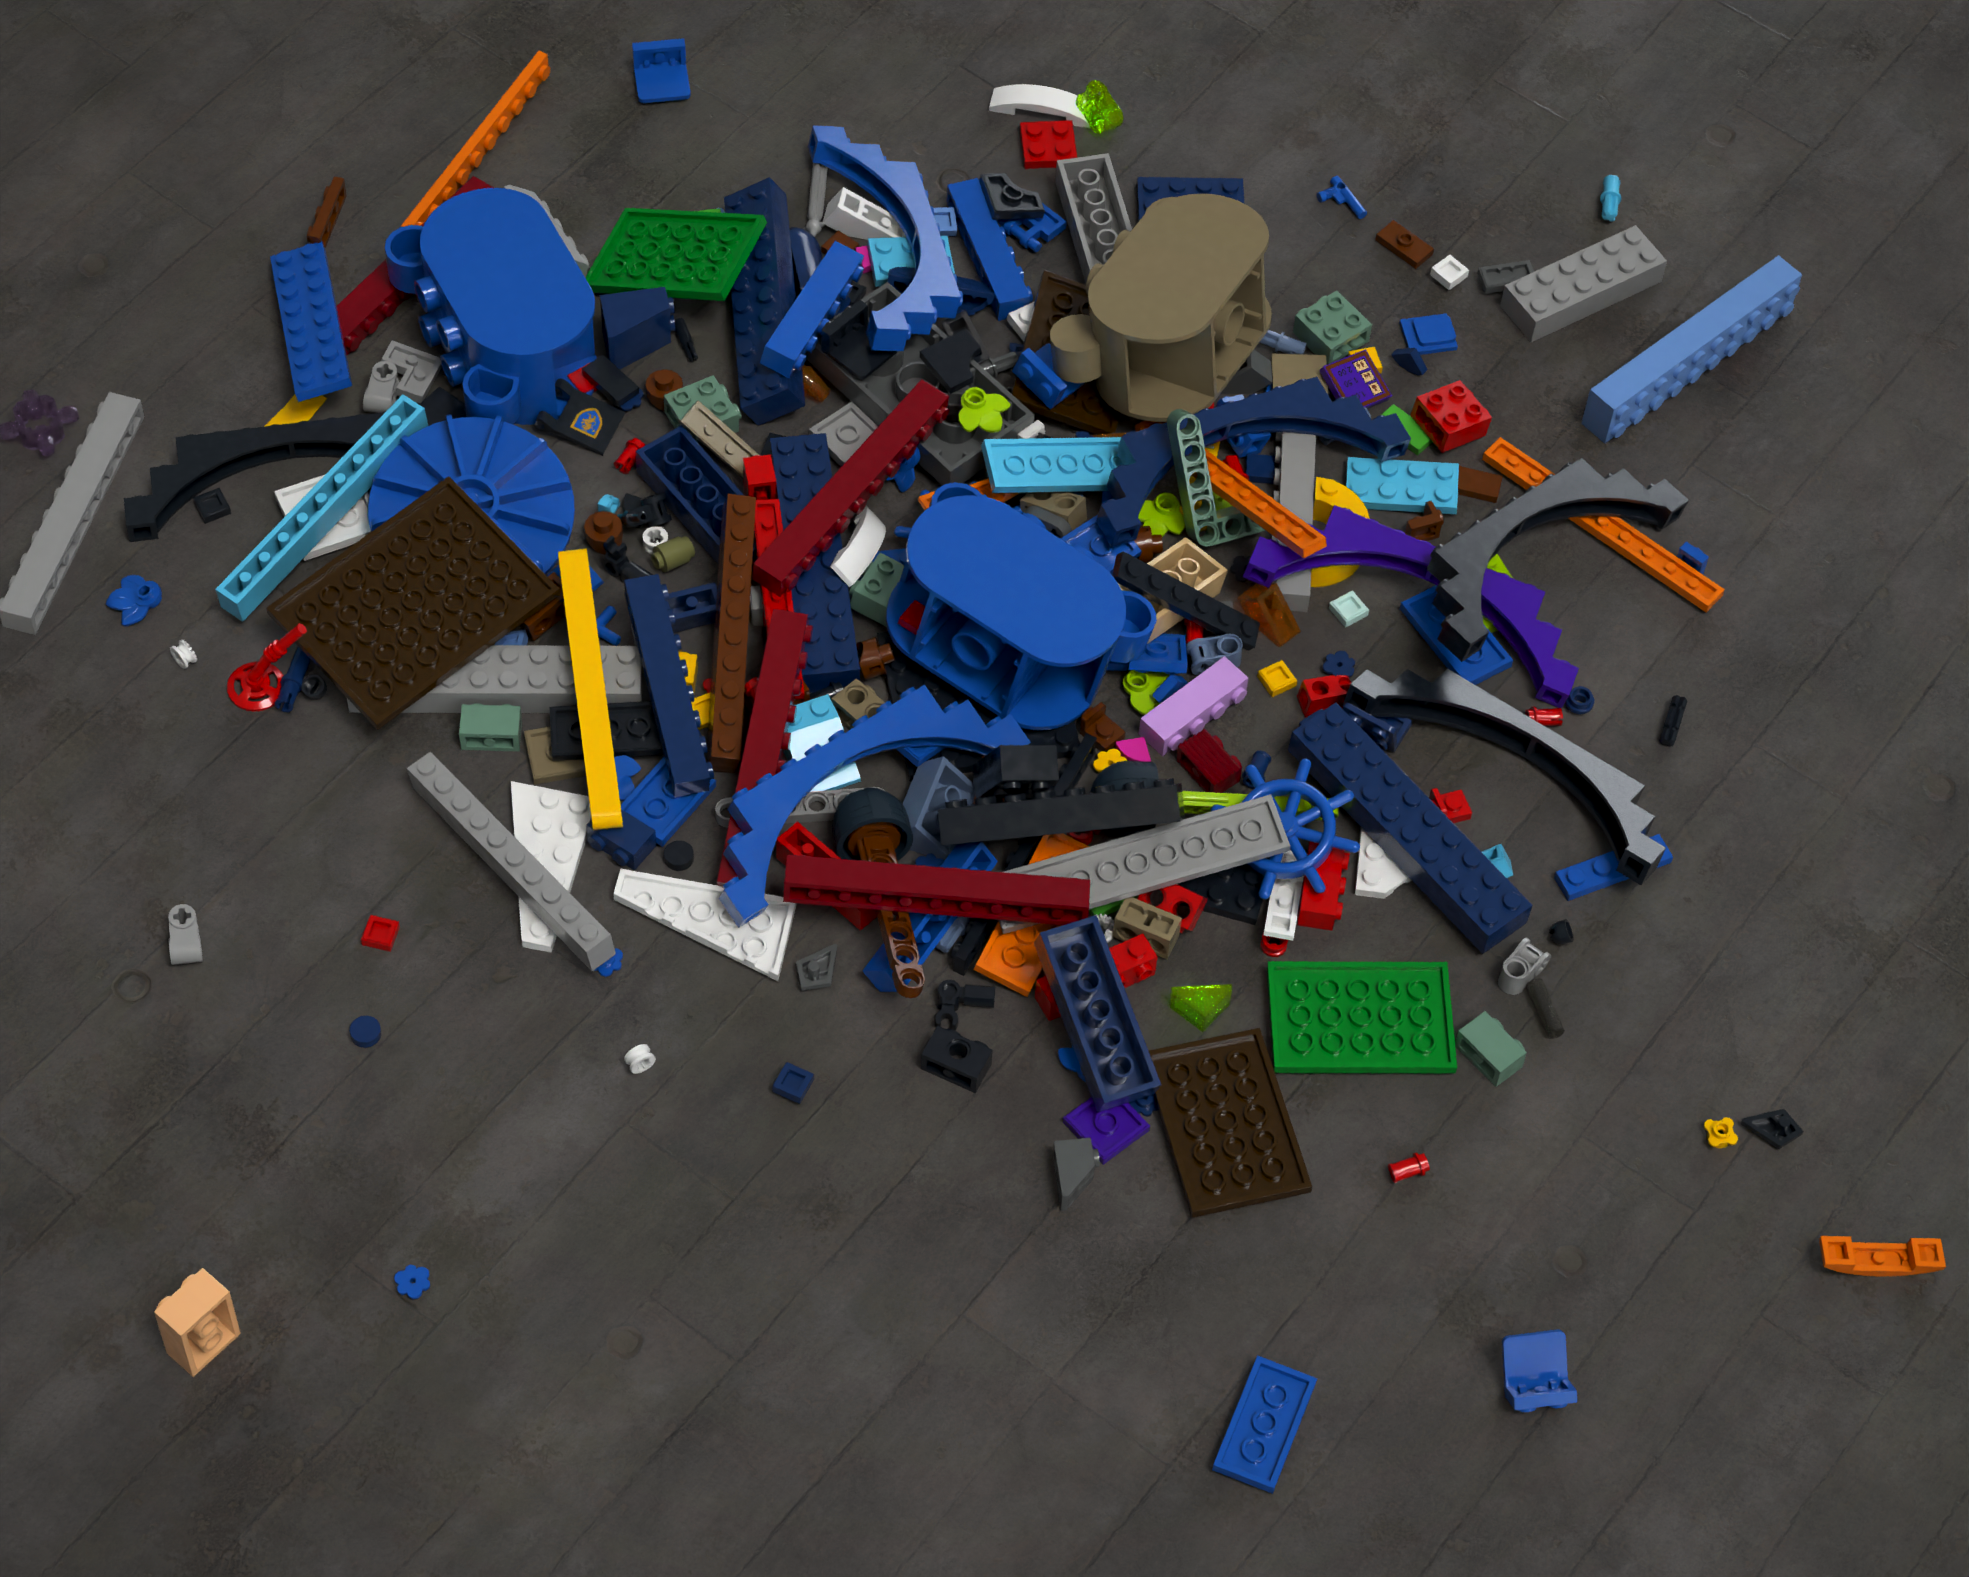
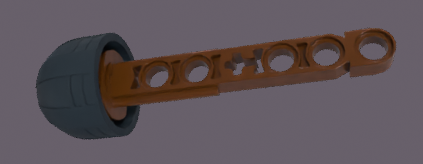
M864 788L848 794L836 809L832 833L837 854L841 859L898 864V860L904 857L910 850L913 843V833L909 818L903 804L894 795L879 788ZM876 910L889 965L893 971L892 978L895 989L903 997L915 998L922 992L925 976L922 965H918L920 956L909 913ZM893 915L897 916L895 921H893ZM899 932L905 936V939H895L891 933ZM897 956H907L912 962L903 963L897 959ZM912 979L917 983V986H907L902 980Z

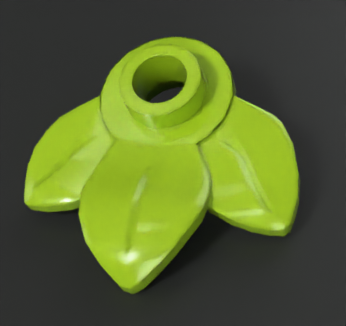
M972 387L967 389L961 397L962 409L958 414L961 427L967 432L975 430L978 426L986 432H999L1002 429L1000 412L1008 410L1011 405L1000 394H986L981 388Z
M1161 493L1153 501L1145 500L1138 518L1141 522H1144L1143 526H1150L1152 535L1161 534L1163 537L1167 531L1180 535L1185 528L1184 516L1179 512V501L1173 494Z
M1131 670L1126 674L1123 679V688L1130 695L1132 707L1140 714L1146 715L1154 707L1161 704L1152 695L1168 678L1169 674L1153 671L1140 673L1135 670Z

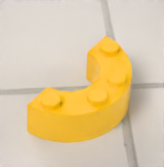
M1316 477L1313 520L1326 524L1334 505L1350 509L1353 513L1370 519L1364 503L1352 490L1333 479ZM1332 565L1311 568V587H1324L1339 583L1350 577L1360 565Z

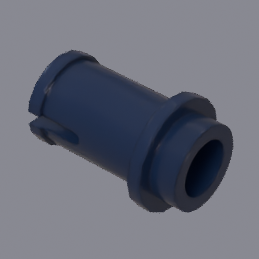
M1256 751L1250 764L1256 766L1265 781L1264 774L1271 762V756L1264 751ZM1244 770L1242 774L1243 783L1247 787L1255 789Z

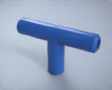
M607 606L596 618L598 636L617 646L621 642V636L605 627L617 612L613 606Z

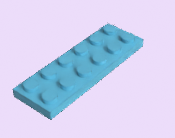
M1121 437L984 439L981 444L992 493L1109 491L1106 486L1111 470L1119 465H1123L1116 453Z

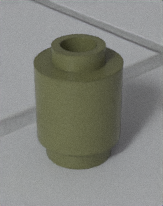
M677 536L654 546L651 561L656 569L666 573L690 562V559L695 556V549L688 537L684 536L681 538Z

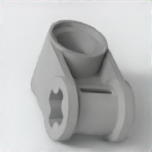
M380 361L374 365L364 394V412L382 413L387 411L396 402V389L399 380L394 363Z
M187 904L176 905L170 910L168 916L171 964L203 962L201 939L195 910Z
M1527 937L1518 944L1514 952L1505 960L1498 978L1499 988L1510 995L1522 992L1531 980L1543 971L1551 958L1550 953H1543L1530 944L1531 940Z

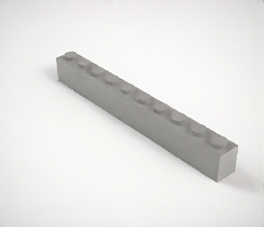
M109 392L105 401L99 404L94 423L89 424L83 444H79L77 447L76 458L72 466L69 465L66 469L63 484L56 489L54 501L50 509L45 510L42 525L39 531L34 532L28 552L22 555L20 568L17 574L11 577L9 590L5 598L2 597L0 599V618L3 627L36 635L144 419L140 399Z
M431 752L407 768L413 789L591 971H594L616 954L611 934Z

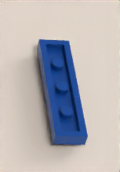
M1660 834L1649 837L1666 847L1657 868L1670 864L1673 855ZM1614 851L1556 871L1554 876L1567 901L1629 878L1616 871L1618 862Z

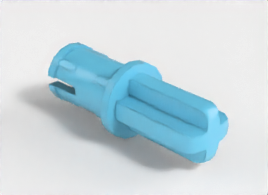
M1608 175L1604 178L1603 193L1600 196L1602 218L1610 222L1614 221L1618 215V205L1621 202V194L1619 193L1620 180L1616 175Z

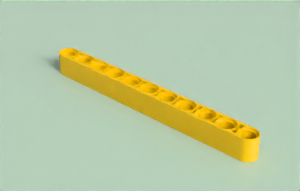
M587 548L558 551L593 831L623 827Z

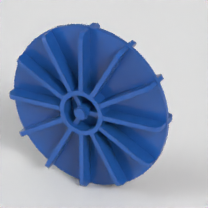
M451 414L446 415L445 421L427 426L409 437L404 435L400 438V444L392 450L382 463L377 474L374 475L368 503V519L371 532L449 476L545 575L559 560L558 551H564L569 544L574 525V495L569 477L562 463L547 446V442L543 438L539 439L514 424L504 422L502 416L497 415L495 419L482 417L452 419Z

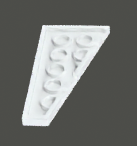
M511 781L514 837L570 893L587 839L586 825L591 820L589 796ZM519 897L522 947L552 953L557 935Z
M620 869L614 890L615 901L776 981L779 980L796 903L783 902L784 897L765 894L764 898L769 904L765 911L738 928L719 900L724 890L723 886Z

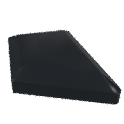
M1785 1109L1743 1118L1741 1121L1742 1126L1778 1149L1792 1142L1804 1132Z

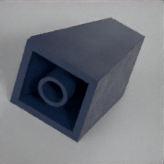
M665 287L600 295L601 324L607 358L618 369H622L671 343V331H675L673 316L675 310L673 298L667 297Z

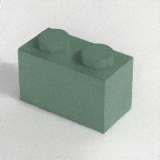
M462 704L459 728L461 750L520 751L522 730L521 706L510 704Z
M1486 1011L1461 1028L1455 1041V1046L1495 1087L1523 1067L1527 1054L1521 1042L1513 1039L1504 1030L1501 1022L1496 1018H1492Z

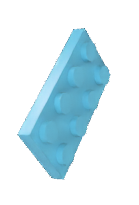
M1348 457L1346 487L1361 499L1366 509L1424 513L1425 503L1432 501L1435 508L1439 509L1442 514L1457 515L1459 464L1391 459L1380 462L1379 459Z

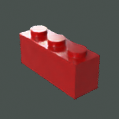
M1309 841L1307 854H1311L1319 844ZM1333 848L1325 862L1316 869L1326 886L1323 893H1316L1306 875L1304 876L1298 926L1333 931L1334 921L1341 920L1343 903L1338 902V895H1344L1346 878L1341 877L1342 870H1347L1350 853Z

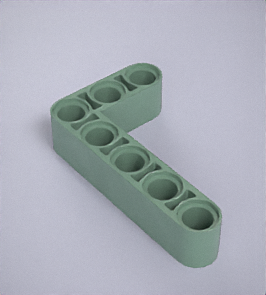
M1176 409L1172 411L1167 418V428L1188 536L1198 544L1208 547L1264 531L1265 529L1255 522H1251L1250 518L1233 506L1216 511L1200 421L1195 415L1186 410ZM1187 418V426L1180 430L1181 421ZM1192 445L1191 454L1185 457L1186 448ZM1197 472L1196 480L1190 484V476ZM1202 499L1201 507L1194 510L1195 503ZM1232 518V526L1225 530L1226 522ZM1207 526L1206 533L1199 537L1200 529Z

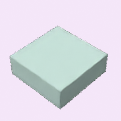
M1353 590L1329 603V609L1345 628L1367 617L1369 609Z

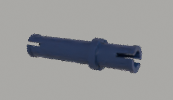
M297 646L287 674L281 679L282 687L274 703L277 709L280 708L281 703H284L281 708L283 712L293 710L296 697L302 691V682L311 661L299 646Z

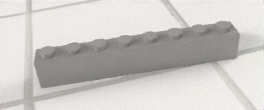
M1276 432L1275 441H1280V447H1275V463H1279V469L1275 468L1273 485H1278V491L1274 490L1273 499L1304 522L1313 525L1316 435ZM1272 535V538H1271L1272 540H1275V541H1277L1280 545H1283V546L1286 547L1285 544H1283L1281 541H1279L1277 538H1275V537ZM1311 569L1287 575L1271 583L1269 598H1274L1273 610L1308 611Z

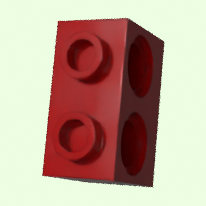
M1178 884L1157 889L1162 891L1164 898L1162 903L1155 907L1178 916L1177 907L1181 903L1186 902L1190 906V914L1182 919L1180 933H1183L1184 929L1193 931L1208 899ZM1153 891L1140 894L1137 899L1152 905L1150 896Z

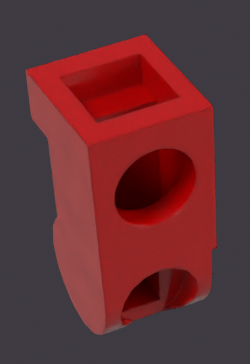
M1331 675L1303 680L1297 694V699L1304 716L1308 717L1319 709H1327L1334 703H1337L1342 708L1351 684L1350 678L1347 675Z

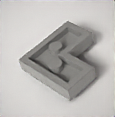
M393 340L381 361L394 363L397 373L403 374L397 386L396 395L401 396L403 394L417 403L424 401L442 368L439 357Z

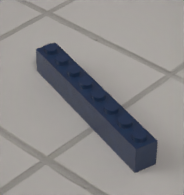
M659 574L624 580V596L674 797L709 791L710 780L714 779L713 767L711 762H706L704 754L708 752L705 736H699L698 728L701 727L698 710L693 711L691 702L695 701L692 685H686L685 677L688 676V669L685 659L680 660L678 652L682 651L679 634H674L672 626H675L673 610L667 609L665 601H669L666 584H661Z

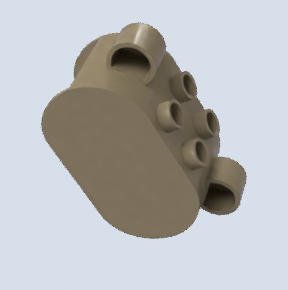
M1188 194L1162 198L1153 202L1131 231L1123 230L1120 232L1114 244L1113 254L1104 265L1097 263L1090 270L1086 281L1090 316L1078 314L1061 318L1050 330L1052 364L1056 375L1065 381L1073 383H1085L1095 379V385L1100 396L1109 406L1122 414L1141 420L1167 422L1169 414L1176 409H1183L1191 414H1196L1202 409L1209 408L1267 333L1271 325L1272 313L1270 304L1265 297L1264 253L1269 245V230L1264 219L1248 205L1238 200L1215 194Z

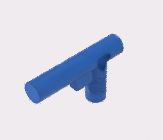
M1335 176L1330 180V183L1333 185L1332 187L1317 193L1319 202L1334 198L1338 204L1346 202L1359 219L1367 215V211L1339 176Z

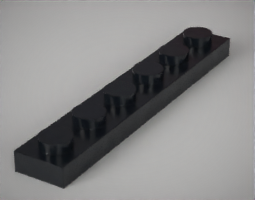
M1124 551L1117 554L1112 576L1118 584L1219 636L1224 634L1237 635L1242 640V648L1248 651L1255 648L1260 622Z

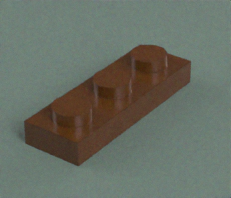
M334 176L330 186H326L323 204L318 206L316 210L314 226H310L307 232V241L310 244L321 243L322 241L326 248L347 197L344 178Z

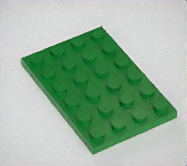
M625 208L585 278L593 293L613 294L665 287L667 297L725 301L764 230L767 221L764 215Z
M1267 962L1272 1059L1275 1073H1456L1457 1058L1447 962Z

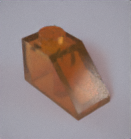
M1256 583L1237 597L1245 614L1260 622L1259 630L1276 646L1281 647L1301 632L1277 583H1271L1269 588Z

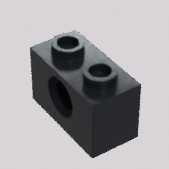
M937 1026L921 1054V1069L976 1093L992 1065L993 1050L983 1042L972 1041L961 1036L953 1029ZM954 1055H961V1056H963L964 1058H962V1059H955V1058H953L952 1056H954Z

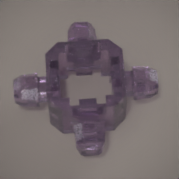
M34 389L26 390L22 395L23 400L17 402L13 407L15 421L11 422L10 420L0 425L1 438L8 440L20 435L25 448L30 450L39 449L43 456L52 455L55 453V444H59L65 437L62 424H70L79 419L76 406H64L58 410L53 397L48 395L39 396ZM42 415H46L47 418L51 417L53 420L50 422V426L46 427L45 424L36 426V430H32L31 427L26 428L25 426L28 423L27 419L32 418L33 421L42 419Z

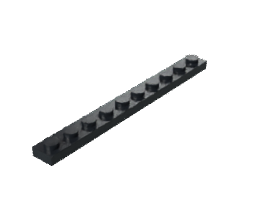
M1086 733L1081 743H1075L1070 754V762L1068 765L1065 763L1062 765L1059 771V781L1055 786L1051 785L1049 790H1055L1056 795H1064V790L1077 786L1095 755L1096 737ZM1043 835L1021 837L1018 842L1019 848L1016 852L1012 851L1006 860L1005 871L1028 865ZM976 918V920L971 919L965 930V939L962 943L959 941L956 943L951 954V958L954 959V972L963 976L966 974L996 923V919Z

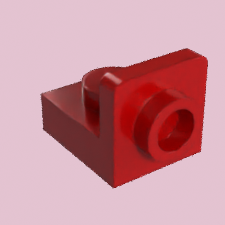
M1438 788L1431 789L1429 799L1453 823L1471 819L1472 811L1462 789L1441 795Z

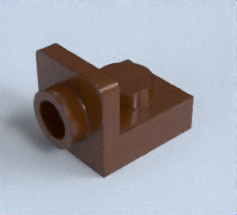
M1432 501L1426 502L1423 516H1417L1407 521L1405 534L1424 541L1439 538L1441 526L1444 524L1442 512L1435 508Z
M1100 702L1097 706L1088 708L1082 714L1080 734L1083 737L1086 733L1096 737V748L1099 751L1107 752L1115 747L1116 741L1125 739L1126 732L1105 715L1106 705Z

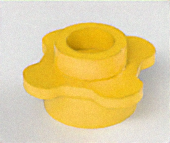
M1728 1117L1719 1121L1708 1119L1704 1123V1129L1708 1131L1707 1140L1710 1146L1725 1148L1728 1145H1735L1737 1143L1738 1136L1734 1134V1122Z

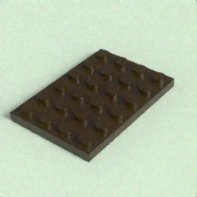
M1044 270L1040 279L1022 352L1030 348L1035 353L1046 344H1051L1050 330L1061 318L1078 314L1090 316L1085 284ZM1015 375L1011 394L1030 411L1102 437H1114L1120 412L1103 400L1096 388L1095 379L1085 382L1083 386L1050 410Z
M1260 1028L1149 1050L1161 1082V1086L1154 1094V1099L1192 1218L1311 1193L1312 1184Z

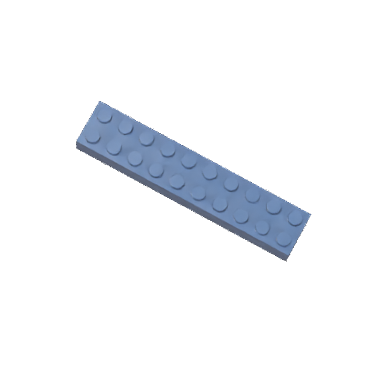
M1779 255L1591 388L1581 424L1603 443L1608 442L1613 437H1620L1631 424H1638L1649 411L1657 410L1667 398L1678 395L1685 385L1696 382L1706 370L1714 369L1724 357L1732 356L1745 342L1750 343L1763 329L1768 330L1781 316L1786 317L1794 308L1795 296L1800 290L1799 283L1802 274Z

